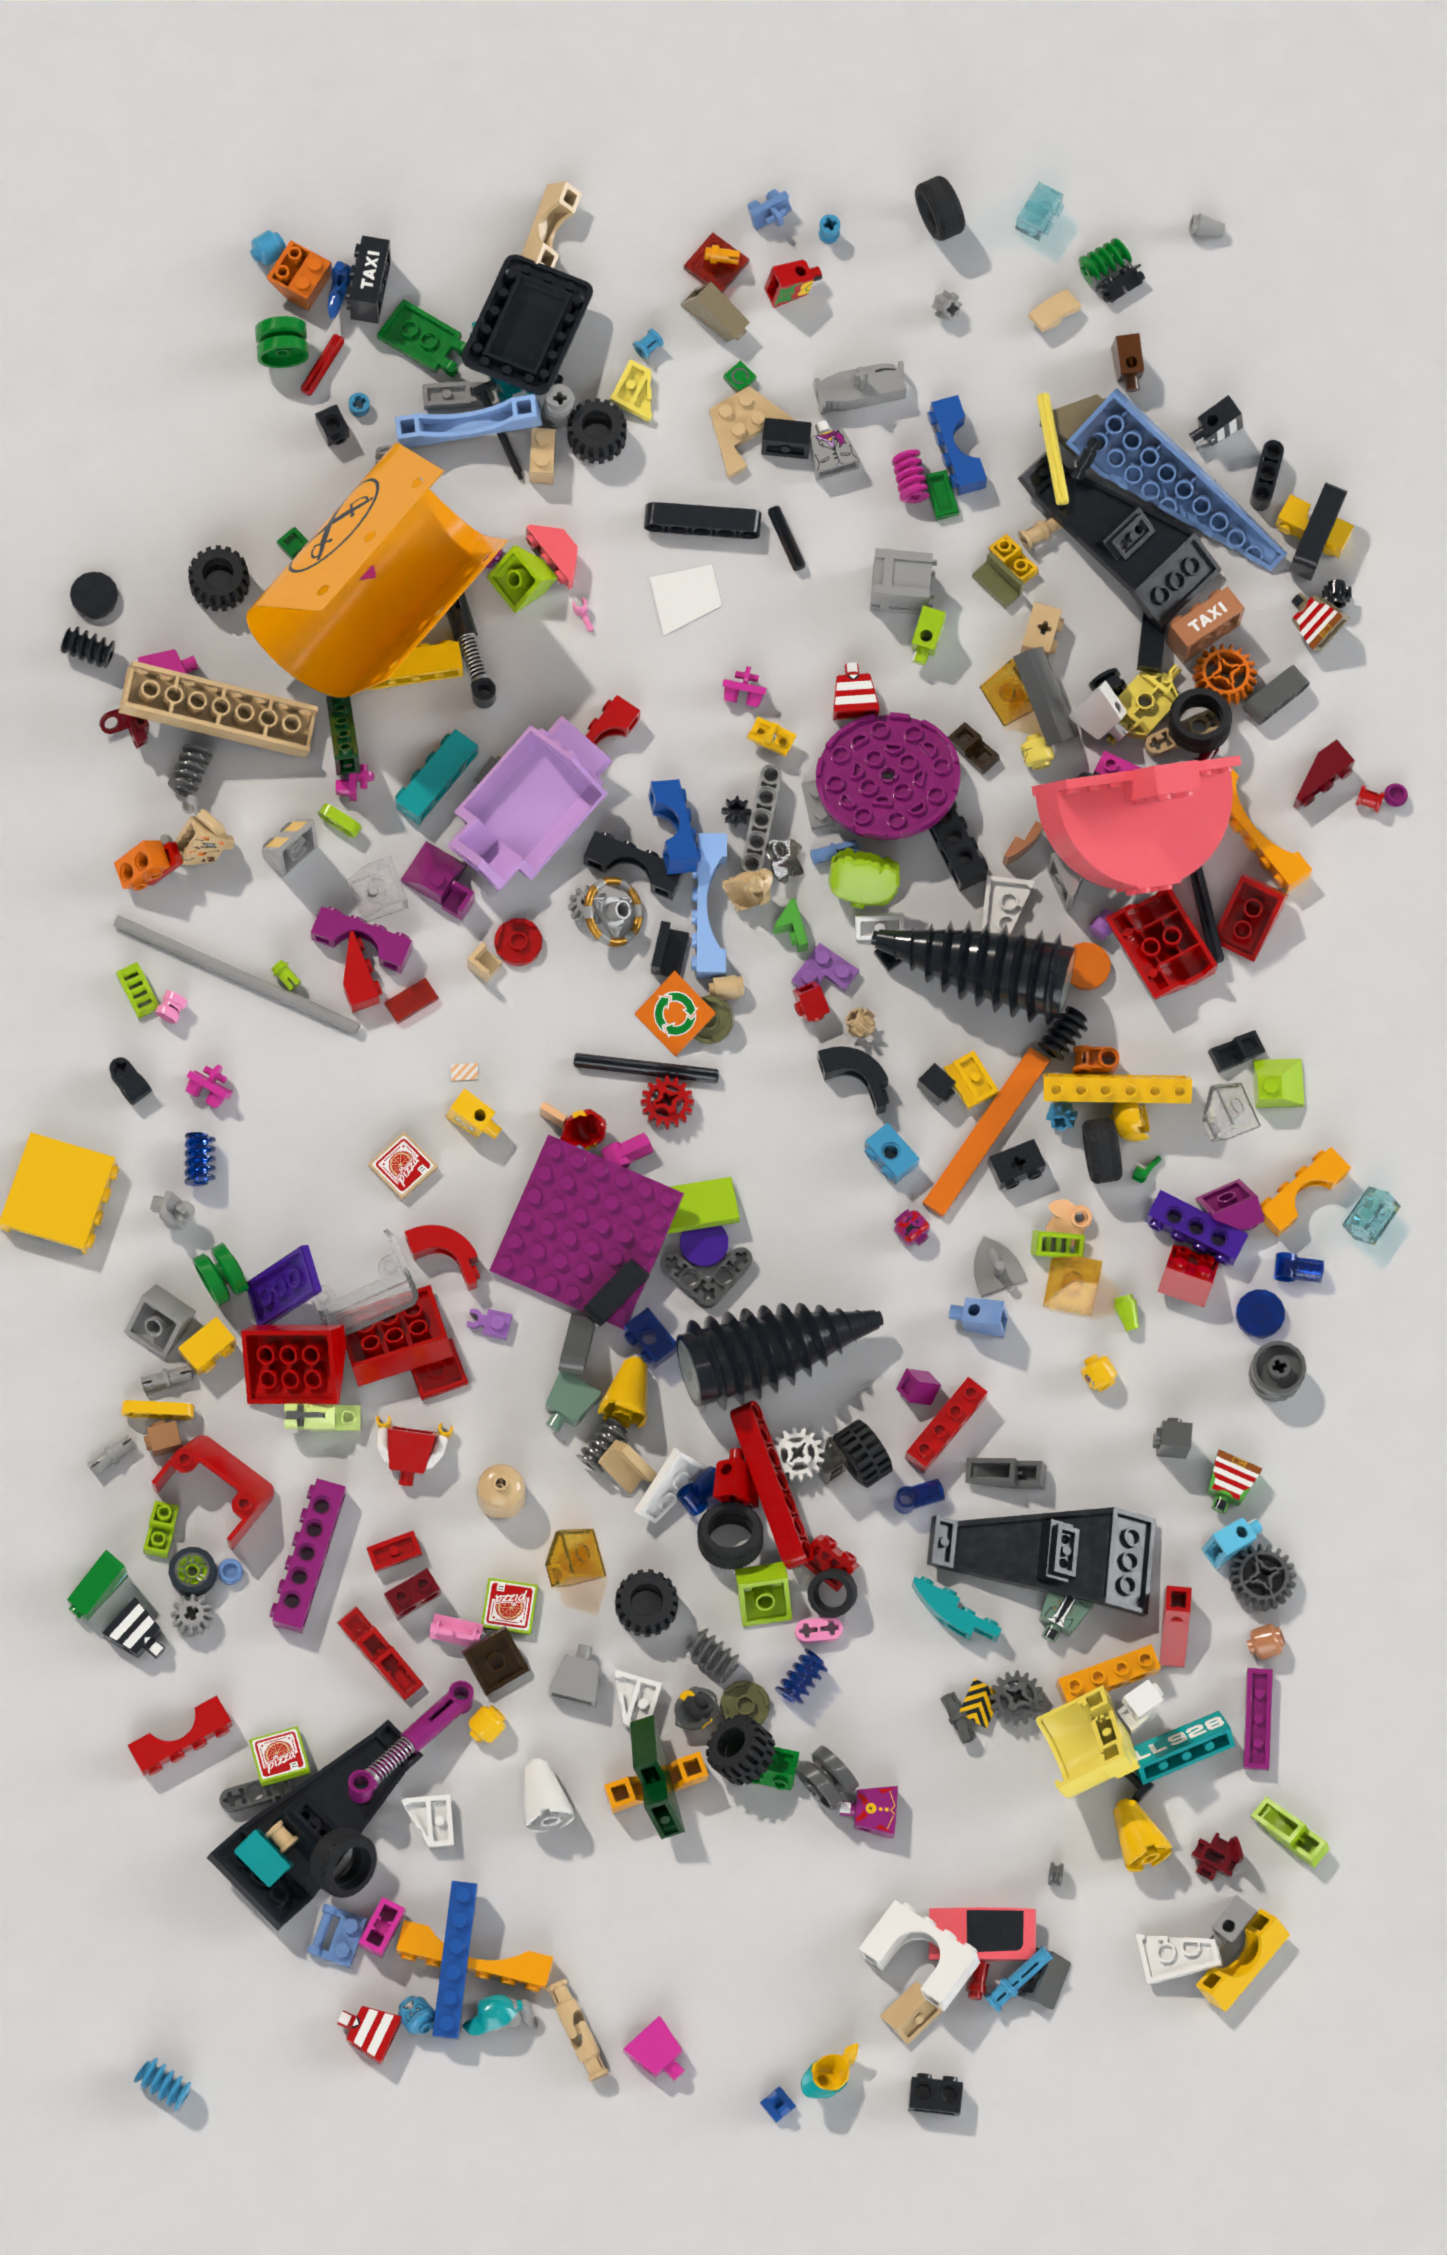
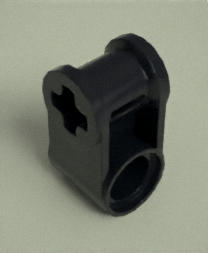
M119 1057L110 1063L109 1070L112 1080L132 1106L152 1092L147 1081L126 1058ZM116 1069H125V1074L117 1073Z

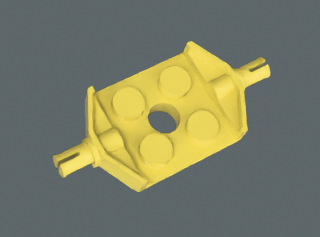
M1174 664L1167 673L1164 672L1163 674L1141 671L1118 696V699L1127 711L1126 715L1119 722L1128 731L1125 736L1146 740L1147 735L1170 711L1172 703L1179 696L1174 687L1173 680L1182 671L1180 667L1177 668V665ZM1147 697L1151 700V705L1143 707L1139 704L1138 699ZM1111 734L1106 738L1107 742L1113 746L1117 742Z

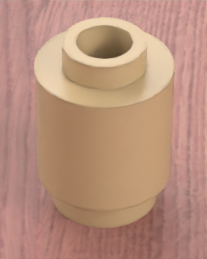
M729 975L712 978V983H708L709 995L718 996L725 1001L739 999V996H744L742 976Z

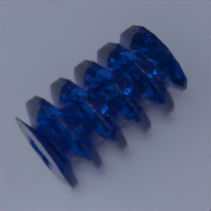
M202 1132L186 1133L185 1147L187 1150L185 1151V1157L187 1159L184 1161L187 1169L184 1173L187 1178L184 1182L188 1186H205L209 1181L216 1179L215 1175L209 1174L210 1171L216 1170L215 1166L209 1165V1162L216 1160L215 1156L209 1155L210 1152L216 1151L215 1147L209 1146V1143L215 1142L216 1138Z
M807 1648L804 1649L806 1655L801 1654L798 1657L800 1663H793L794 1671H787L788 1679L782 1678L780 1680L782 1687H775L776 1692L791 1703L803 1704L804 1701L800 1695H810L806 1687H816L812 1679H822L818 1671L828 1672L824 1661Z

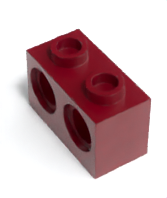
M426 1568L384 1593V1598L398 1621L439 1597L441 1591L430 1571Z

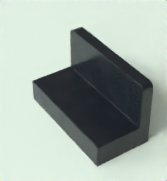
M765 418L761 455L808 459L812 423Z
M661 921L651 963V974L669 977L674 971L679 975L681 974L689 939L688 932L671 929V922Z

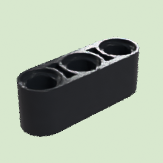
M1277 440L1267 441L1263 446L1250 496V504L1257 511H1264L1269 508L1274 494L1284 454V447ZM1267 452H1274L1277 456L1271 457ZM1262 473H1269L1272 478H1265L1262 476ZM1263 494L1267 499H1259L1256 495Z
M633 1258L630 1259L582 1310L601 1327L647 1281L650 1275Z

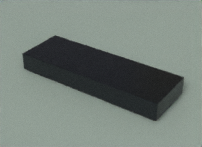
M1144 611L1136 670L1160 673L1166 625L1161 629H1156Z

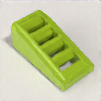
M138 962L116 972L117 979L138 1019L154 1012L159 1004ZM137 974V976L125 981V979ZM139 982L142 983V985H140V986H138V987H136V988H134V989H132V990L129 989V987H131V986H133V985H135V984H137V983H139ZM144 991L147 992V994H145V995H143V996H141V997H139V998H137V999H134V997H133V996H135V995H137V994H139V993H142V992H144ZM149 999L152 1002L141 1008L138 1007L139 1004Z
M1033 1230L1031 1254L1035 1256L1083 1259L1085 1235ZM1043 1237H1045L1044 1250H1041ZM1052 1237H1055L1054 1251H1050ZM1062 1238H1065L1064 1252H1061ZM1071 1239H1075L1074 1253H1070Z

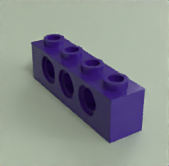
M1162 1190L1159 1191L1145 1222L1149 1223L1148 1226L1159 1232L1163 1230L1171 1234L1170 1237L1177 1242H1187L1193 1246L1192 1248L1201 1254L1208 1253L1223 1265H1234L1249 1235L1235 1227L1214 1220L1208 1213ZM1174 1214L1179 1217L1180 1221L1172 1223L1168 1220L1167 1216ZM1198 1226L1202 1233L1193 1234L1189 1227ZM1220 1237L1224 1244L1220 1246L1215 1245L1211 1238Z

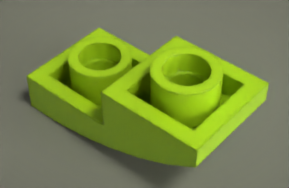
M160 1501L154 1502L143 1548L144 1554L168 1558L178 1518L179 1505Z

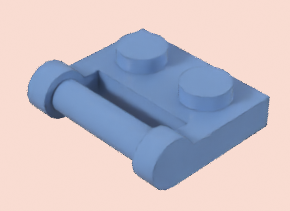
M324 1904L320 1924L312 1945L308 1946L307 1953L351 1968L359 1945L358 1942L367 1923V1918L338 1909L329 1904ZM334 1916L340 1918L329 1951L321 1948Z

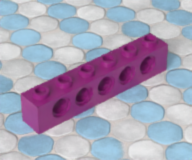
M318 1478L315 1485H310L307 1499H310L308 1508H303L299 1520L303 1524L300 1532H295L292 1546H295L293 1556L288 1555L284 1569L288 1570L285 1580L281 1579L279 1582L277 1593L280 1594L278 1603H273L269 1617L273 1618V1626L303 1634L347 1493L346 1486ZM319 1503H326L329 1506V1509L324 1513H319L315 1510ZM317 1526L321 1528L320 1535L316 1537L310 1536L308 1530L311 1527ZM305 1550H311L314 1553L313 1558L310 1560H303L300 1555ZM297 1574H304L307 1577L306 1581L302 1584L294 1583L293 1578ZM291 1597L299 1600V1604L295 1608H289L285 1605L286 1601Z

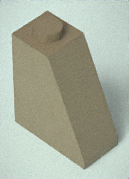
M712 282L695 288L680 304L726 342L733 339L739 340L747 332L745 327L750 322Z
M1098 394L1052 410L1058 443L1073 456L1076 453L1066 442L1106 400V398L1102 399Z

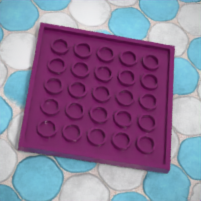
M548 1134L489 1271L584 1312L582 1310L583 1307L630 1259L633 1258L650 1275L685 1193ZM646 1282L606 1322L626 1330Z

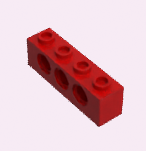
M968 1376L906 1451L905 1459L922 1473H925L985 1401L988 1391Z

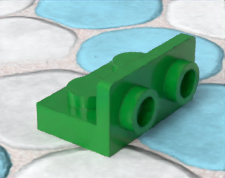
M773 1747L776 1751L775 1755L772 1756V1764L768 1765V1770L765 1774L762 1773L760 1775L761 1778L757 1781L753 1779L752 1784H761L780 1790L791 1791L800 1752Z

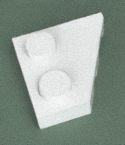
M615 1670L623 1726L630 1728V1722L654 1714L662 1683Z
M450 1794L401 1798L402 1805L428 1848L454 1846Z

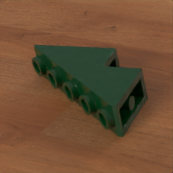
M326 696L336 775L361 773L350 696Z
M651 1715L630 1722L633 1769L643 1787L644 1808L661 1839L683 1833L685 1828L655 1716Z

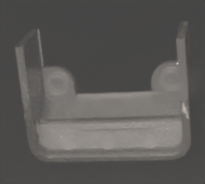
M388 1229L383 1232L392 1254L385 1256L379 1262L378 1270L382 1278L381 1280L338 1299L330 1287L321 1285L322 1292L310 1299L322 1325H344L345 1336L416 1304L418 1291L394 1234Z

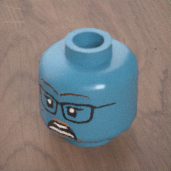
M413 1995L401 2002L398 2007V2016L402 2017L401 2023L409 2033L426 2034L433 2028L435 2010L424 1997H415Z

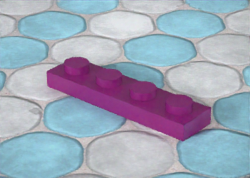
M1247 1668L1243 1769L1269 1770L1273 1669Z

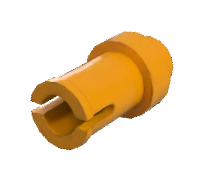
M712 245L711 248H705L704 260H710V264L721 262L738 265L740 250L719 248L718 245Z

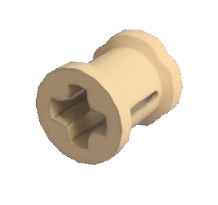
M282 1820L278 1821L265 1834V1837L267 1839L270 1838L280 1848V1853L284 1854L299 1838L291 1835L283 1826L284 1822Z

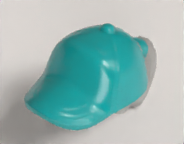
M497 1994L481 1999L478 2002L477 2014L464 2022L463 2028L470 2035L479 2036L489 2031L497 2032L503 2028H515L521 2022L531 2029H536L537 2025L534 2022L532 2005L528 2000L512 2001L507 1996Z

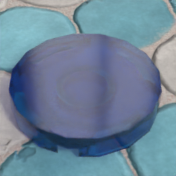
M1256 1289L1247 1292L1240 1298L1236 1307L1235 1319L1239 1328L1246 1335L1265 1339L1273 1336L1280 1330L1285 1319V1308L1276 1294L1268 1290Z

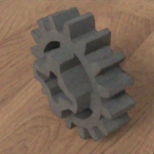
M1016 1670L1015 1675L1012 1677L1009 1672H1006L1005 1680L998 1677L996 1681L999 1686L992 1685L991 1687L995 1694L990 1695L989 1700L995 1701V1703L990 1708L991 1710H998L997 1719L1002 1716L1005 1717L1004 1724L1006 1725L1010 1720H1013L1015 1727H1017L1020 1720H1022L1024 1725H1027L1028 1717L1035 1720L1037 1715L1034 1711L1041 1712L1043 1708L1038 1704L1044 1701V1697L1038 1695L1042 1692L1043 1688L1035 1687L1037 1679L1028 1680L1029 1673L1027 1672L1023 1677L1020 1676L1019 1670ZM1010 1683H1018L1017 1686L1011 1688L1006 1686ZM1026 1687L1032 1692L1033 1699L1028 1696ZM1016 1694L1021 1695L1020 1700L1014 1703L1013 1697ZM1000 1697L1006 1702L1007 1710L1003 1708ZM1021 1709L1028 1710L1022 1714H1015L1016 1711Z

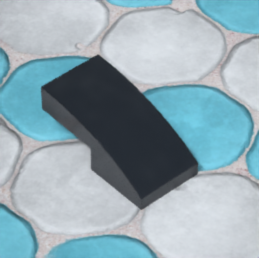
M1256 1030L1234 1037L1230 1042L1211 1048L1208 1054L1217 1072L1221 1073L1254 1059L1266 1051Z

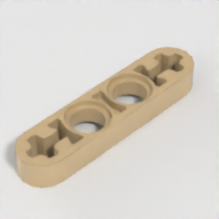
M1206 710L1181 721V723L1192 733L1207 734L1219 727L1220 720L1213 721L1212 727H1210V721L1216 718V714L1211 710ZM1197 721L1202 722L1205 725V730L1203 732H1196L1192 728V724ZM1168 727L1149 735L1144 746L1145 752L1155 758L1181 748L1171 738ZM1164 736H1166V742L1160 744L1159 750L1155 747L1151 748L1152 741H1155L1156 744L1164 741Z

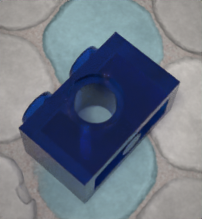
M648 1307L624 1325V1337L632 1347L636 1345L641 1351L639 1356L647 1365L651 1364L654 1369L677 1353L676 1341ZM646 1335H652L656 1338V1342L646 1344L643 1338Z

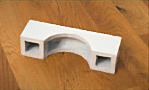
M1149 1679L1125 1695L1121 1701L1124 1706L1116 1712L1129 1735H1132L1152 1721L1163 1702L1162 1690L1156 1683L1152 1684Z

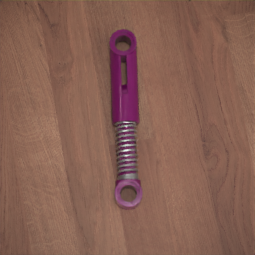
M462 1680L452 1683L449 1691L399 1736L398 1742H395L391 1748H388V1751H385V1754L378 1757L375 1763H372L365 1770L354 1771L348 1780V1795L350 1799L360 1804L369 1801L373 1796V1791L381 1783V1779L384 1780V1776L387 1777V1773L390 1774L391 1771H394V1768H397L400 1762H404V1759H407L410 1753L417 1754L459 1715L470 1711L474 1696L471 1684ZM464 1695L466 1699L459 1700L455 1696ZM357 1784H364L366 1788L357 1789L355 1786Z

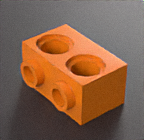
M143 840L114 862L122 888L134 889V891L145 889L148 886L147 883L163 875L162 872L170 867L161 840Z

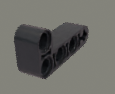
M1325 482L1289 569L1290 573L1310 581L1312 580L1320 556L1346 498L1347 490Z

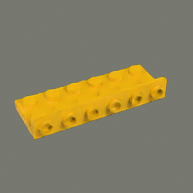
M1043 1073L1044 1101L1184 1104L1192 1102V1078L1190 1075Z

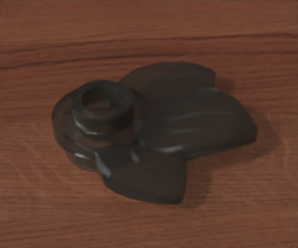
M786 839L784 841L771 840L767 843L765 849L766 855L771 861L773 875L783 884L787 883L789 876H798L804 873L796 856L800 853L802 846L793 839Z

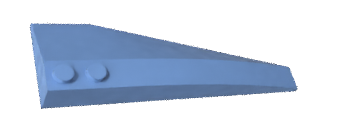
M1118 388L1106 398L1066 442L1080 457L1083 449L1088 447L1087 442L1090 437L1099 438L1103 444L1099 451L1096 450L1097 455L1090 467L1101 477L1134 493L1139 498L1150 502L1187 525L1195 527L1205 535L1220 541L1232 550L1238 551L1271 571L1287 555V552L1207 472Z

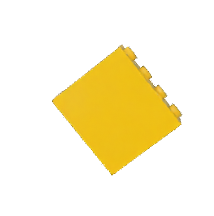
M30 1132L0 1218L1 1230L11 1232L12 1229L80 1249L82 1254L86 1255L88 1248L92 1249L96 1235L93 1234L96 1225L100 1226L104 1212L101 1211L103 1203H108L110 1199L111 1189L109 1186L111 1180H116L119 1172L116 1158Z

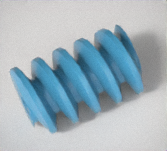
M154 2058L150 2062L147 2061L139 2070L133 2082L137 2083L142 2079L141 2087L143 2089L150 2086L149 2093L152 2095L159 2091L157 2099L162 2101L167 2097L166 2105L170 2107L175 2104L174 2111L176 2112L187 2099L190 2093L191 2082L189 2081L185 2085H181L182 2075L174 2080L175 2070L172 2069L166 2074L165 2063L160 2067H156L158 2058Z

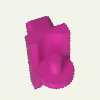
M746 666L745 672H735V678L743 679V683L723 680L722 686L725 687L724 700L737 703L739 690L748 692L746 705L759 707L763 695H766L767 688L748 684L749 681L758 682L759 675L751 674L750 666Z
M361 764V773L349 774V780H336V795L349 796L350 801H357V782H360L361 789H367V782L374 780V773L367 771L368 765Z
M219 1064L214 1069L205 1066L203 1072L209 1075V1078L196 1070L194 1072L190 1070L186 1076L190 1080L185 1091L195 1097H199L203 1088H207L210 1090V1093L205 1102L214 1108H219L225 1098H230L233 1091L216 1082L218 1080L224 1084L227 1080V1077L221 1074L223 1067Z

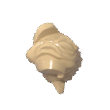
M763 868L758 871L742 872L733 878L730 877L729 880H724L722 887L727 893L729 901H732L731 904L735 905V911L739 912L750 909L753 906L768 903L771 896L770 888L773 874L768 869Z

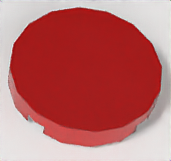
M513 918L501 924L497 929L494 947L497 955L503 962L512 966H523L530 964L539 956L542 950V935L533 922L525 918Z

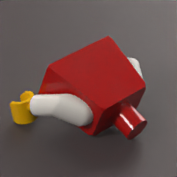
M389 1415L387 1423L381 1424L380 1416L376 1417L378 1427L377 1448L383 1461L389 1464V1469L400 1471L398 1484L403 1486H413L415 1473L424 1474L426 1469H431L444 1455L448 1439L453 1432L452 1425L449 1432H443L441 1430L443 1423H440L437 1432L392 1426Z

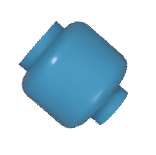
M267 230L251 241L252 249L250 254L256 263L260 261L268 266L279 259L286 245L278 232L273 233Z

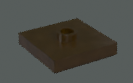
M505 1626L461 1651L486 1696L530 1671Z

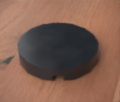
M89 572L75 580L71 586L70 598L72 606L78 614L83 617H90V619H99L107 616L114 610L118 600V591L115 582L109 576L101 572Z

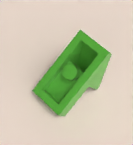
M794 898L790 899L774 925L773 935L791 931L789 932L791 945H796L799 953L807 951L808 940L797 902Z

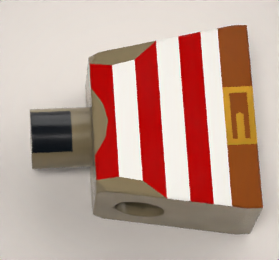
M1299 593L1291 601L1299 610L1292 618V622L1312 650L1321 651L1351 618L1321 596L1313 595L1308 600L1302 593Z

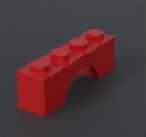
M616 695L613 700L609 699L602 708L603 713L599 719L594 718L592 720L586 737L595 745L609 736L627 737L640 720V710Z
M216 1695L195 1707L194 1724L184 1737L174 1741H164L148 1733L127 1746L143 1776L146 1774L152 1776L160 1772L164 1764L170 1761L176 1763L185 1757L184 1753L194 1749V1751L203 1748L208 1744L207 1740L214 1736L220 1738L230 1732L229 1728L233 1725Z

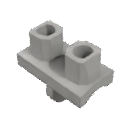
M165 1191L164 1197L154 1195L150 1210L159 1213V1218L168 1221L176 1229H182V1222L190 1221L195 1214L194 1206L189 1201H182L172 1191Z

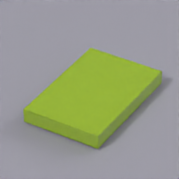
M731 1177L669 1186L685 1194L668 1234L740 1222Z

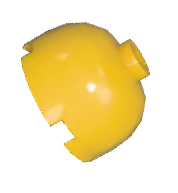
M1115 1102L1112 1108V1115L1108 1117L1114 1121L1118 1135L1130 1142L1150 1139V1136L1145 1133L1150 1131L1145 1104Z

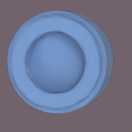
M231 1558L222 1561L218 1567L220 1580L227 1585L238 1583L243 1577L241 1563Z

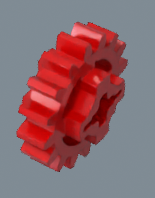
M666 1076L663 1082L657 1077L656 1085L649 1082L647 1085L649 1091L643 1090L642 1096L646 1099L641 1100V1106L645 1107L642 1110V1114H649L648 1123L655 1120L656 1128H659L661 1124H665L666 1130H669L670 1124H673L675 1128H679L680 1120L686 1123V1115H692L690 1107L694 1106V1100L688 1099L692 1096V1091H685L687 1084L682 1083L679 1085L677 1077L671 1082L669 1076ZM657 1092V1099L653 1100V1102L651 1103L653 1095ZM667 1099L668 1102H671V1106H667L666 1103H663V1100ZM684 1102L682 1110L677 1114V1107Z

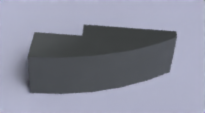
M967 1458L965 1482L1000 1488L1045 1490L1047 1465L1043 1461H1018L1016 1458Z

